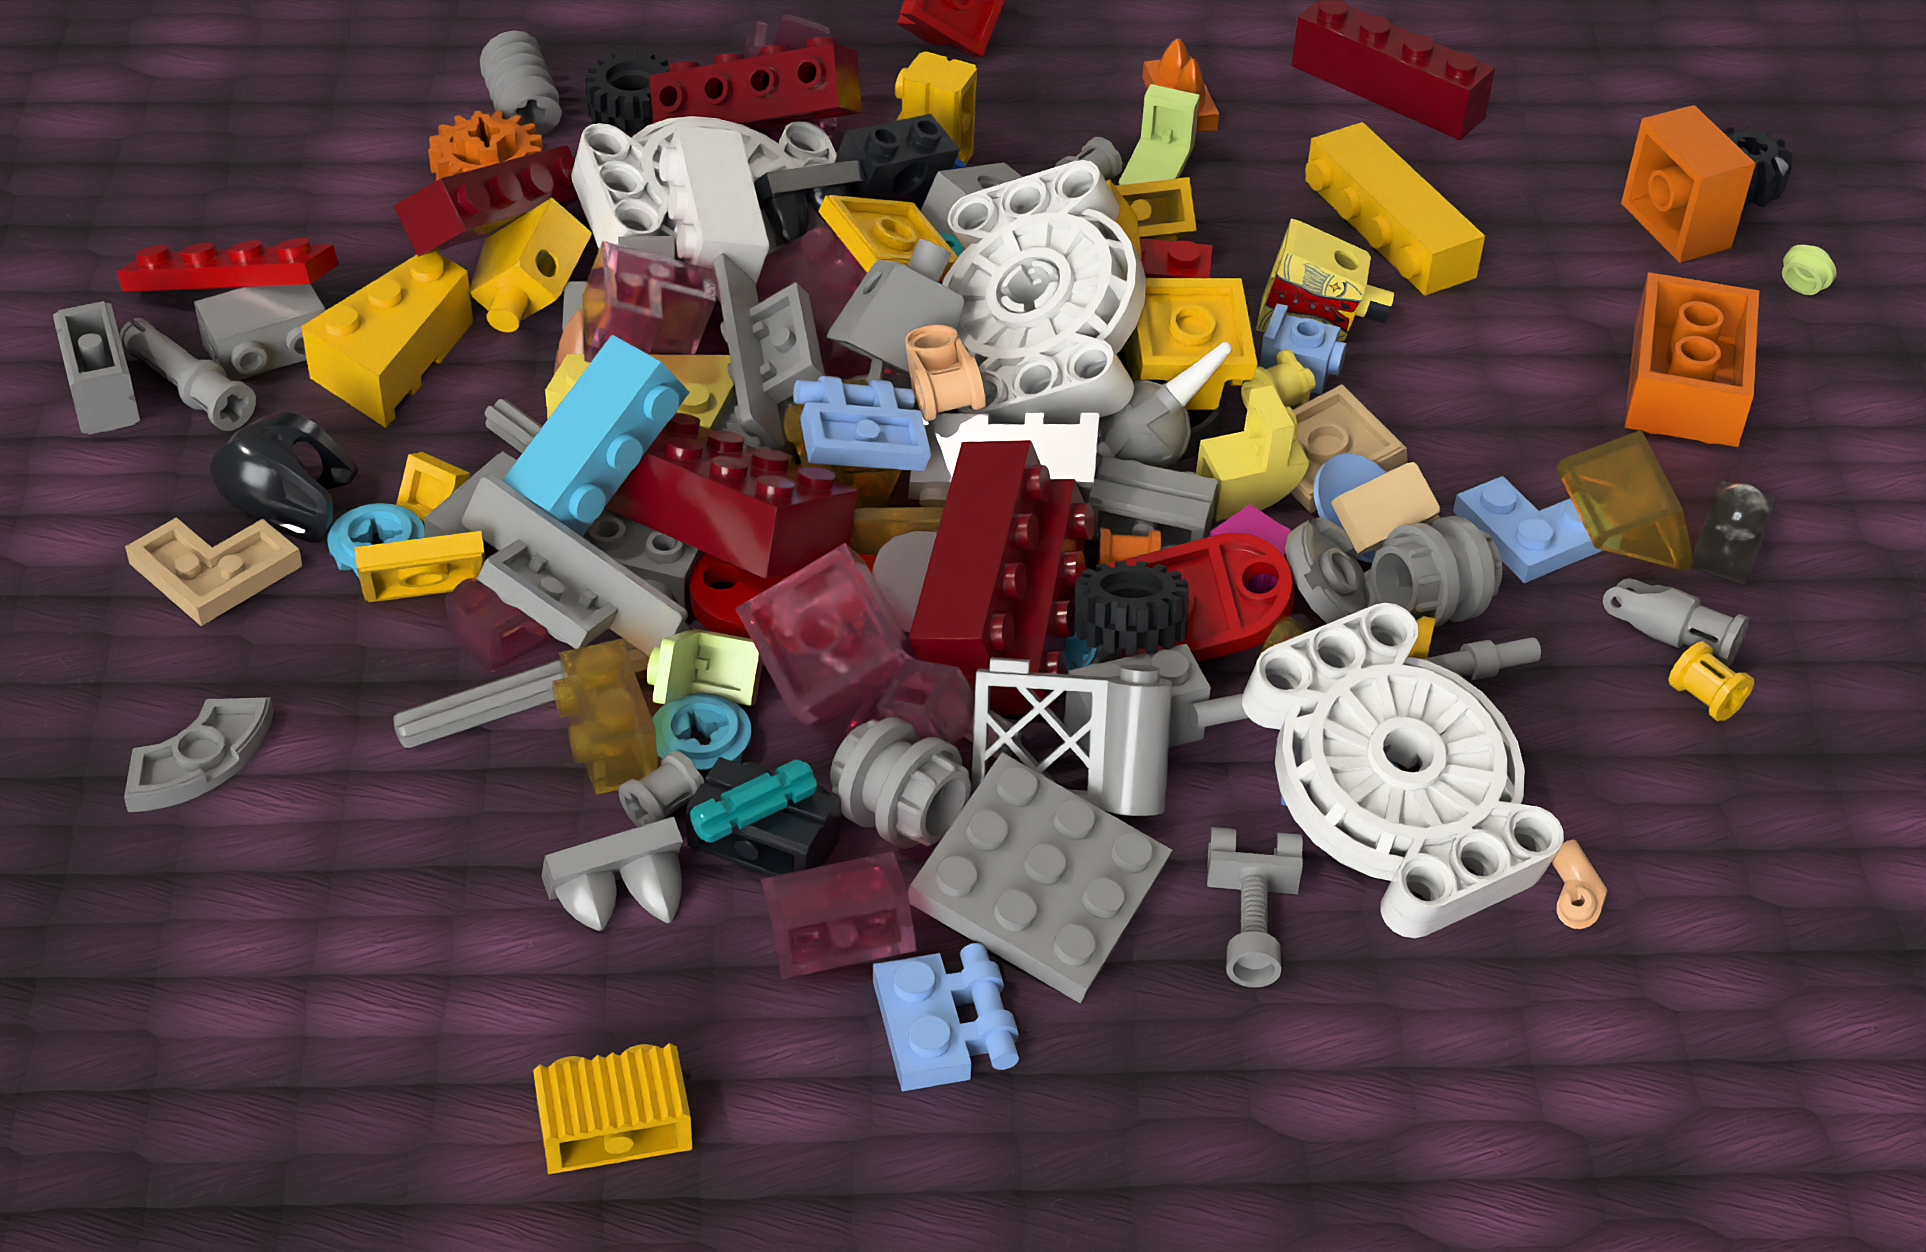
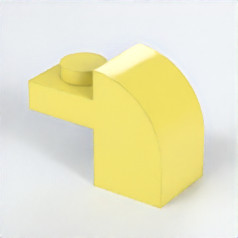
M1273 385L1250 390L1244 431L1200 440L1196 474L1219 481L1214 513L1215 521L1229 519L1249 504L1260 511L1272 506L1287 496L1300 483L1308 469L1309 461L1297 441L1298 425L1295 414L1289 406L1284 407Z

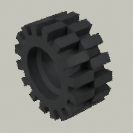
M629 50V56H622L621 51L612 52L611 60L603 55L597 59L598 65L591 63L588 67V73L585 74L587 112L593 124H609L619 128L625 134H627L628 130L635 131V134H637L646 126L653 124L649 75L669 72L668 59L661 56L655 60V53L646 51L644 56H638V50Z
M1115 561V567L1112 568L1103 563L1096 565V571L1086 569L1082 572V577H1077L1075 581L1074 631H1076V636L1080 640L1087 639V645L1093 648L1104 644L1105 652L1115 653L1118 648L1125 649V655H1137V649H1144L1147 654L1157 653L1158 645L1167 650L1175 647V641L1182 642L1185 639V633H1187L1189 591L1187 580L1181 579V574L1176 570L1167 573V567L1160 564L1153 568H1147L1148 562L1137 561L1136 566H1127L1126 561Z

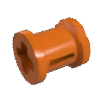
M1100 527L1097 565L1109 564L1161 550L1160 530H1151L1148 536L1112 534L1109 528Z

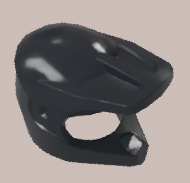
M286 411L267 414L236 431L228 442L214 454L210 464L211 478L220 495L229 503L258 520L264 519L277 531L313 543L320 542L326 536L332 523L333 502L327 490L351 484L359 469L355 461L319 425L304 416ZM306 441L319 453L323 467L321 475L311 477L307 473L304 465L293 450V446L297 442Z

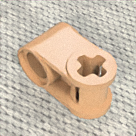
M936 324L914 329L907 334L905 345L912 390L925 422L935 420L937 413L970 405L974 410L985 408V393L975 358L968 354L957 335V331L953 327Z

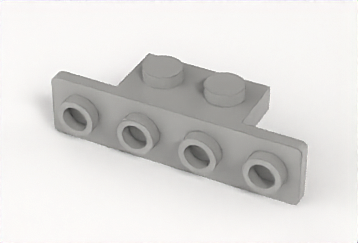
M722 253L714 258L717 281L714 283V291L722 306L724 322L721 323L720 328L729 347L731 363L728 364L727 369L735 385L738 405L734 409L735 416L747 435L750 437L757 436L769 448L775 450L784 445L777 404L793 395L796 380L817 381L820 376H825L810 297L795 282L759 303L754 281L728 256Z
M488 474L479 480L462 518V524L472 532L482 531L483 540L499 550V552L485 560L477 580L496 592L503 602L519 608L547 628L554 638L568 643L577 650L584 647L607 629H611L650 657L654 647H661L663 638L679 633L688 616L686 609L493 474Z

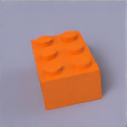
M1648 272L1634 326L1624 428L1640 430L1649 434H1663L1698 440L1707 444L1739 446L1754 397L1759 290Z

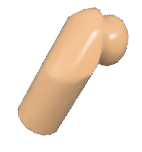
M1569 840L1562 843L1560 850L1552 860L1553 866L1564 882L1556 911L1559 919L1565 925L1573 929H1584L1592 926L1599 919L1607 896V888L1576 840Z

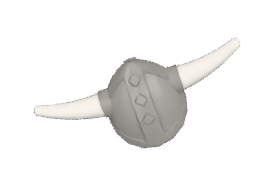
M1222 342L1202 359L1166 384L1162 385L1148 380L1133 381L1134 392L1129 403L1120 411L1099 418L1095 477H1097L1103 456L1121 460H1136L1145 465L1164 469L1176 465L1187 451L1191 436L1189 413L1185 408V404L1205 384L1231 352L1232 347L1230 343Z

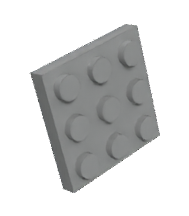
M1002 752L909 886L904 901L972 941L983 944L986 949L1081 1004L1166 865L1173 850Z

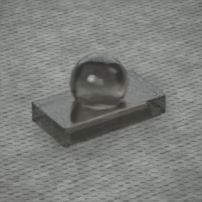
M1721 480L1694 548L1689 567L1747 585L1778 498L1762 493V491L1751 484H1732Z

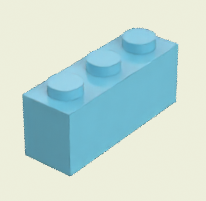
M611 335L502 481L574 532L583 536L594 520L602 513L606 504L629 473L638 465L641 457L667 422L675 415L679 406L690 392L661 361Z

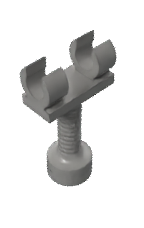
M1211 827V842L1208 845L1207 887L1241 890V934H1237L1230 939L1227 945L1226 958L1227 975L1239 985L1254 988L1267 986L1275 982L1281 974L1280 943L1276 938L1269 935L1267 931L1268 892L1298 895L1303 868L1302 834L1277 832V848H1274V854L1264 855L1236 852V829Z

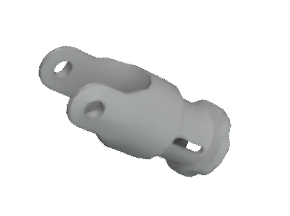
M1627 578L1619 582L1616 587L1607 590L1603 596V605L1609 614L1630 622L1636 629L1649 637L1676 648H1680L1684 644L1691 647L1697 642L1704 641L1713 648V656L1718 657V660L1727 667L1733 663L1748 629L1749 617L1738 614L1735 618L1701 605L1699 597L1673 587L1651 586L1636 579ZM1626 588H1632L1635 592L1628 590ZM1613 597H1616L1621 607L1614 606L1612 602Z

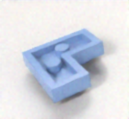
M1504 476L1457 494L1453 509L1457 516L1466 518L1478 529L1491 536L1499 550L1501 560L1523 583L1617 545L1621 532V527L1585 492L1538 511Z

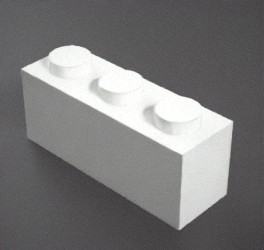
M676 125L670 148L664 147L662 149L659 172L661 180L668 182L670 191L668 214L670 219H676L677 254L679 258L686 261L690 282L714 284L717 281L714 258L724 253L756 285L769 249V242L741 132Z

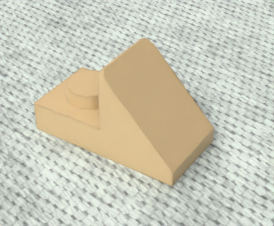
M1415 462L1406 463L1331 501L1357 554L1382 549L1384 541L1388 538L1390 532L1399 526L1412 523L1428 524L1430 521L1440 518L1438 515L1440 506Z

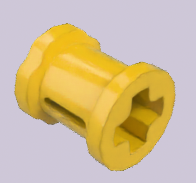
M1704 641L1697 642L1689 647L1675 663L1668 679L1669 685L1679 692L1687 690L1709 707V715L1716 721H1726L1742 707L1752 692L1754 678L1747 673H1735L1713 656L1714 652L1711 646Z

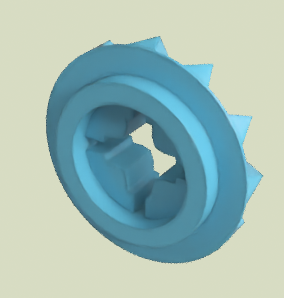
M386 503L368 504L352 509L338 518L329 531L327 541L329 554L335 558L339 570L353 569L359 578L354 547L371 545L373 540L372 534L378 533L379 539H382L383 543L425 538V528L421 519L407 508Z
M706 693L689 694L662 706L653 716L649 726L652 756L663 759L676 750L687 756L698 771L711 770L719 757L740 764L744 750L751 747L750 720L738 704L725 697ZM694 725L697 732H701L705 738H711L710 744L700 745L699 741L695 738L690 739L691 726Z

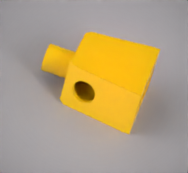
M553 198L540 204L485 239L471 282L470 294L472 298L488 310L487 321L499 331H516L522 320L556 301L561 295L591 237L592 232Z

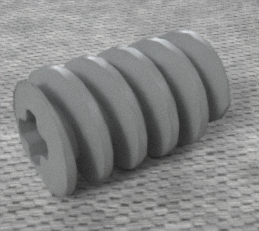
M515 30L501 33L492 38L483 48L479 61L481 74L489 90L494 109L502 111L503 119L508 120L515 115H519L522 119V125L533 123L536 127V135L543 136L551 132L559 123L563 112L559 106V93L554 86V81L550 76L549 68L545 64V58L536 39L526 32Z

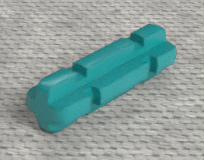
M793 760L776 768L775 775L772 777L767 772L721 794V801L715 802L712 798L693 807L690 812V818L694 830L701 840L713 843L731 834L732 826L737 825L739 829H742L786 808L787 801L790 799L796 803L813 795L817 790L816 779L807 762Z

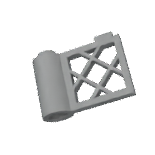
M992 657L990 659V669H978L976 672L971 796L987 774L988 758L1005 743L1027 767L1053 782L1055 781L1045 769L1066 750L1071 748L1087 765L1089 770L1088 790L1069 791L1110 813L1129 816L1162 814L1165 812L1172 682L1159 678L1160 668L1149 665H1123L1120 669V676L1099 677L1030 672V660ZM991 686L1016 687L1032 704L1033 708L1010 729H1007L990 710ZM1031 688L1053 691L1041 700ZM1064 691L1092 692L1091 718L1072 734L1050 710L1048 705ZM1039 713L1064 740L1061 745L1040 763L1014 737L1019 730ZM990 725L1000 737L988 747ZM1090 730V750L1088 752L1078 740Z

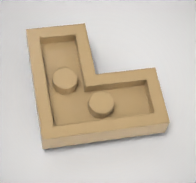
M177 517L125 546L129 564L200 626L210 622L302 567L299 548L264 519L257 521L213 548Z

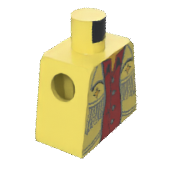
M1291 218L1262 296L1256 330L1266 331L1278 303L1288 306L1287 315L1310 318L1320 323L1340 327L1338 341L1342 342L1346 339L1355 315L1384 324L1390 313L1394 292L1367 285L1371 256L1367 251Z

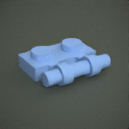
M820 376L817 381L796 380L793 397L796 404H805L800 416V422L809 463L925 471L931 457L921 410H913L915 396L912 389L895 388L890 381L871 380L868 385L842 383L839 377Z
M973 943L961 950L960 957L964 969L958 973L946 974L940 953L873 964V984L901 1091L970 1080L971 1060L969 1056L989 1053L992 1067L997 1070H1006L1018 1063L1019 1057L1014 1044L1019 1037L1013 1014L1010 1011L1004 1010L1000 993L1003 991L1004 983L999 966L989 960L986 947L983 944ZM974 1004L978 1018L974 1022L960 1024L956 1006Z

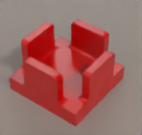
M904 0L896 24L927 43L954 46L969 56L983 57L1005 0Z

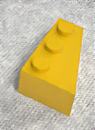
M438 252L420 257L415 255L303 324L301 329L310 379L387 428L395 419L394 409L406 394L413 396L422 386L421 376L432 362L440 364L473 324L467 270Z

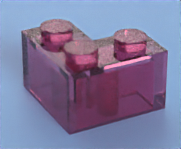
M602 241L582 295L584 361L591 363L611 335L618 337L648 355L652 348L663 353L678 352L686 355H695L716 302L713 270Z

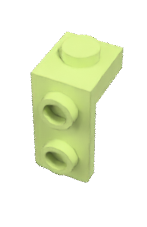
M1150 84L1144 98L1141 138L1119 180V185L1178 179L1195 145L1199 94Z
M695 628L663 638L661 647H654L647 669V683L654 685L653 702L666 705L689 694L706 693L725 697L738 704L749 706L755 704L766 642Z

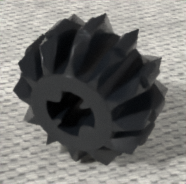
M1747 126L1744 131L1728 127L1724 134L1756 163L1743 208H1746L1749 203L1766 207L1769 200L1780 199L1782 191L1786 189L1792 169L1791 160L1793 154L1785 149V141L1770 138L1769 131L1767 130L1759 133L1753 131L1750 126Z

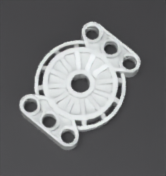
M687 116L665 119L646 126L632 138L617 127L598 123L584 129L571 177L601 256L606 264L617 270L618 237L675 236L676 262L686 266L685 259L679 258L677 254L678 226L676 219H670L668 214V197L670 192L668 182L661 180L659 172L662 149L664 147L670 148L676 125L740 131L753 182L767 172L831 164L835 162L837 154L824 130L817 125L803 121L788 124L783 131L779 143L744 125L708 117ZM807 203L809 212L808 234L801 252H796L782 240L770 224L765 211L760 210L769 242V249L760 275L771 274L786 268L804 253L816 262L826 266L843 265L848 261L851 252L833 229L822 221L811 203Z
M1086 160L1070 162L968 194L960 198L949 211V227L965 250L959 255L944 277L942 285L964 297V306L957 328V335L968 354L976 360L985 393V408L974 410L970 405L958 408L961 413H989L991 422L1024 424L1025 413H1044L1046 415L1045 424H1079L1081 413H1099V418L1120 411L1131 400L1134 384L1116 354L1122 349L1139 320L1145 303L1146 277L1140 256L1120 225L1115 222L1119 215V204L1099 168L1093 162Z
M1381 603L1274 645L1262 652L1242 695V706L1246 715L1254 723L1262 727L1280 730L1277 737L1275 768L1280 792L1294 820L1317 846L1340 863L1370 877L1391 881L1381 900L1383 920L1393 932L1403 937L1419 938L1532 887L1541 879L1560 850L1564 841V835L1559 820L1551 812L1541 807L1521 804L1524 796L1525 769L1518 741L1503 714L1482 691L1457 673L1430 661L1409 657L1408 655L1418 637V625L1415 618L1406 609L1396 604ZM1390 761L1397 762L1407 769L1413 767L1416 763L1421 768L1419 772H1406L1395 767ZM1466 868L1475 871L1479 876L1469 872ZM1410 891L1422 895L1426 901L1415 897Z

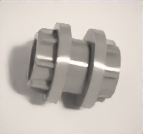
M1447 516L1434 519L1428 524L1412 523L1395 528L1384 541L1382 549H1377L1371 568L1372 587L1379 604H1396L1406 609L1415 620L1423 616L1435 618L1434 628L1445 624L1449 619L1452 622H1461L1480 616L1489 606L1492 597L1498 594V588L1502 579V560L1495 542L1488 533L1478 529L1471 521L1460 516Z
M889 717L880 722L872 719L852 730L839 746L830 772V780L833 787L832 793L838 799H841V813L847 819L862 827L876 826L879 835L884 840L902 849L911 848L920 843L930 846L942 840L968 802L971 792L969 771L962 766V759L958 749L937 737L924 738L921 730L916 725L900 717Z

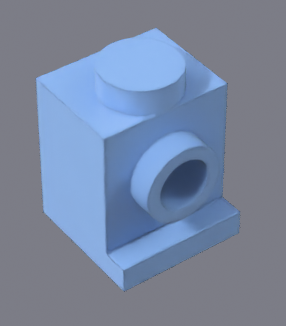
M1277 303L1263 336L1259 367L1266 369L1277 365V353L1289 349L1294 353L1296 360L1304 368H1309L1313 373L1316 386L1315 389L1311 390V393L1322 395L1329 375L1339 376L1343 366L1347 343L1338 341L1340 327L1320 323L1310 318L1287 315L1288 306Z

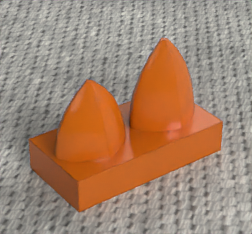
M1177 38L1170 43L1163 53L1161 60L1144 61L1142 79L1147 89L1150 84L1199 94L1196 133L1218 130L1219 112L1204 83L1197 61L1191 56L1189 57L1188 51L1181 39Z

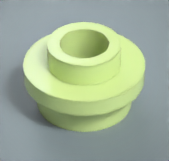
M1796 245L1790 248L1783 259L1782 277L1790 288L1799 293L1814 295L1820 290L1828 288L1836 277L1835 264L1827 252L1819 247Z

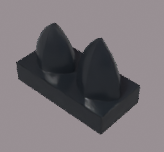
M859 159L767 172L753 183L760 210L765 211L770 224L782 240L796 252H801L808 234L809 212L807 203L812 204L818 216L829 226L818 212L825 196L853 197L852 190L866 179Z

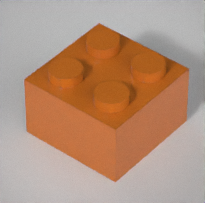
M1695 105L1642 118L1621 204L1679 263L1728 250L1733 245L1756 163Z

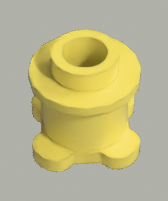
M1291 350L1280 351L1276 355L1277 365L1266 369L1257 366L1254 380H1244L1241 387L1243 403L1248 408L1251 389L1273 385L1284 407L1289 406L1293 410L1309 402L1311 390L1315 389L1316 386L1313 373L1309 368H1304L1296 360Z

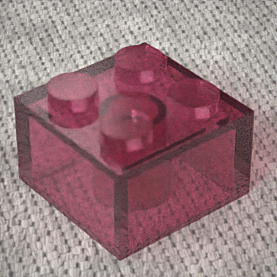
M845 543L735 608L792 717L812 730L922 666L865 561Z

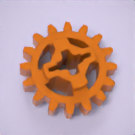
M496 110L491 117L489 114H482L481 111H474V115L469 120L460 115L455 116V126L439 125V135L430 136L429 138L430 149H428L430 170L432 173H436L437 181L440 178L543 151L542 136L536 135L535 125L533 123L522 125V119L519 115H515L507 120L503 119L502 111Z

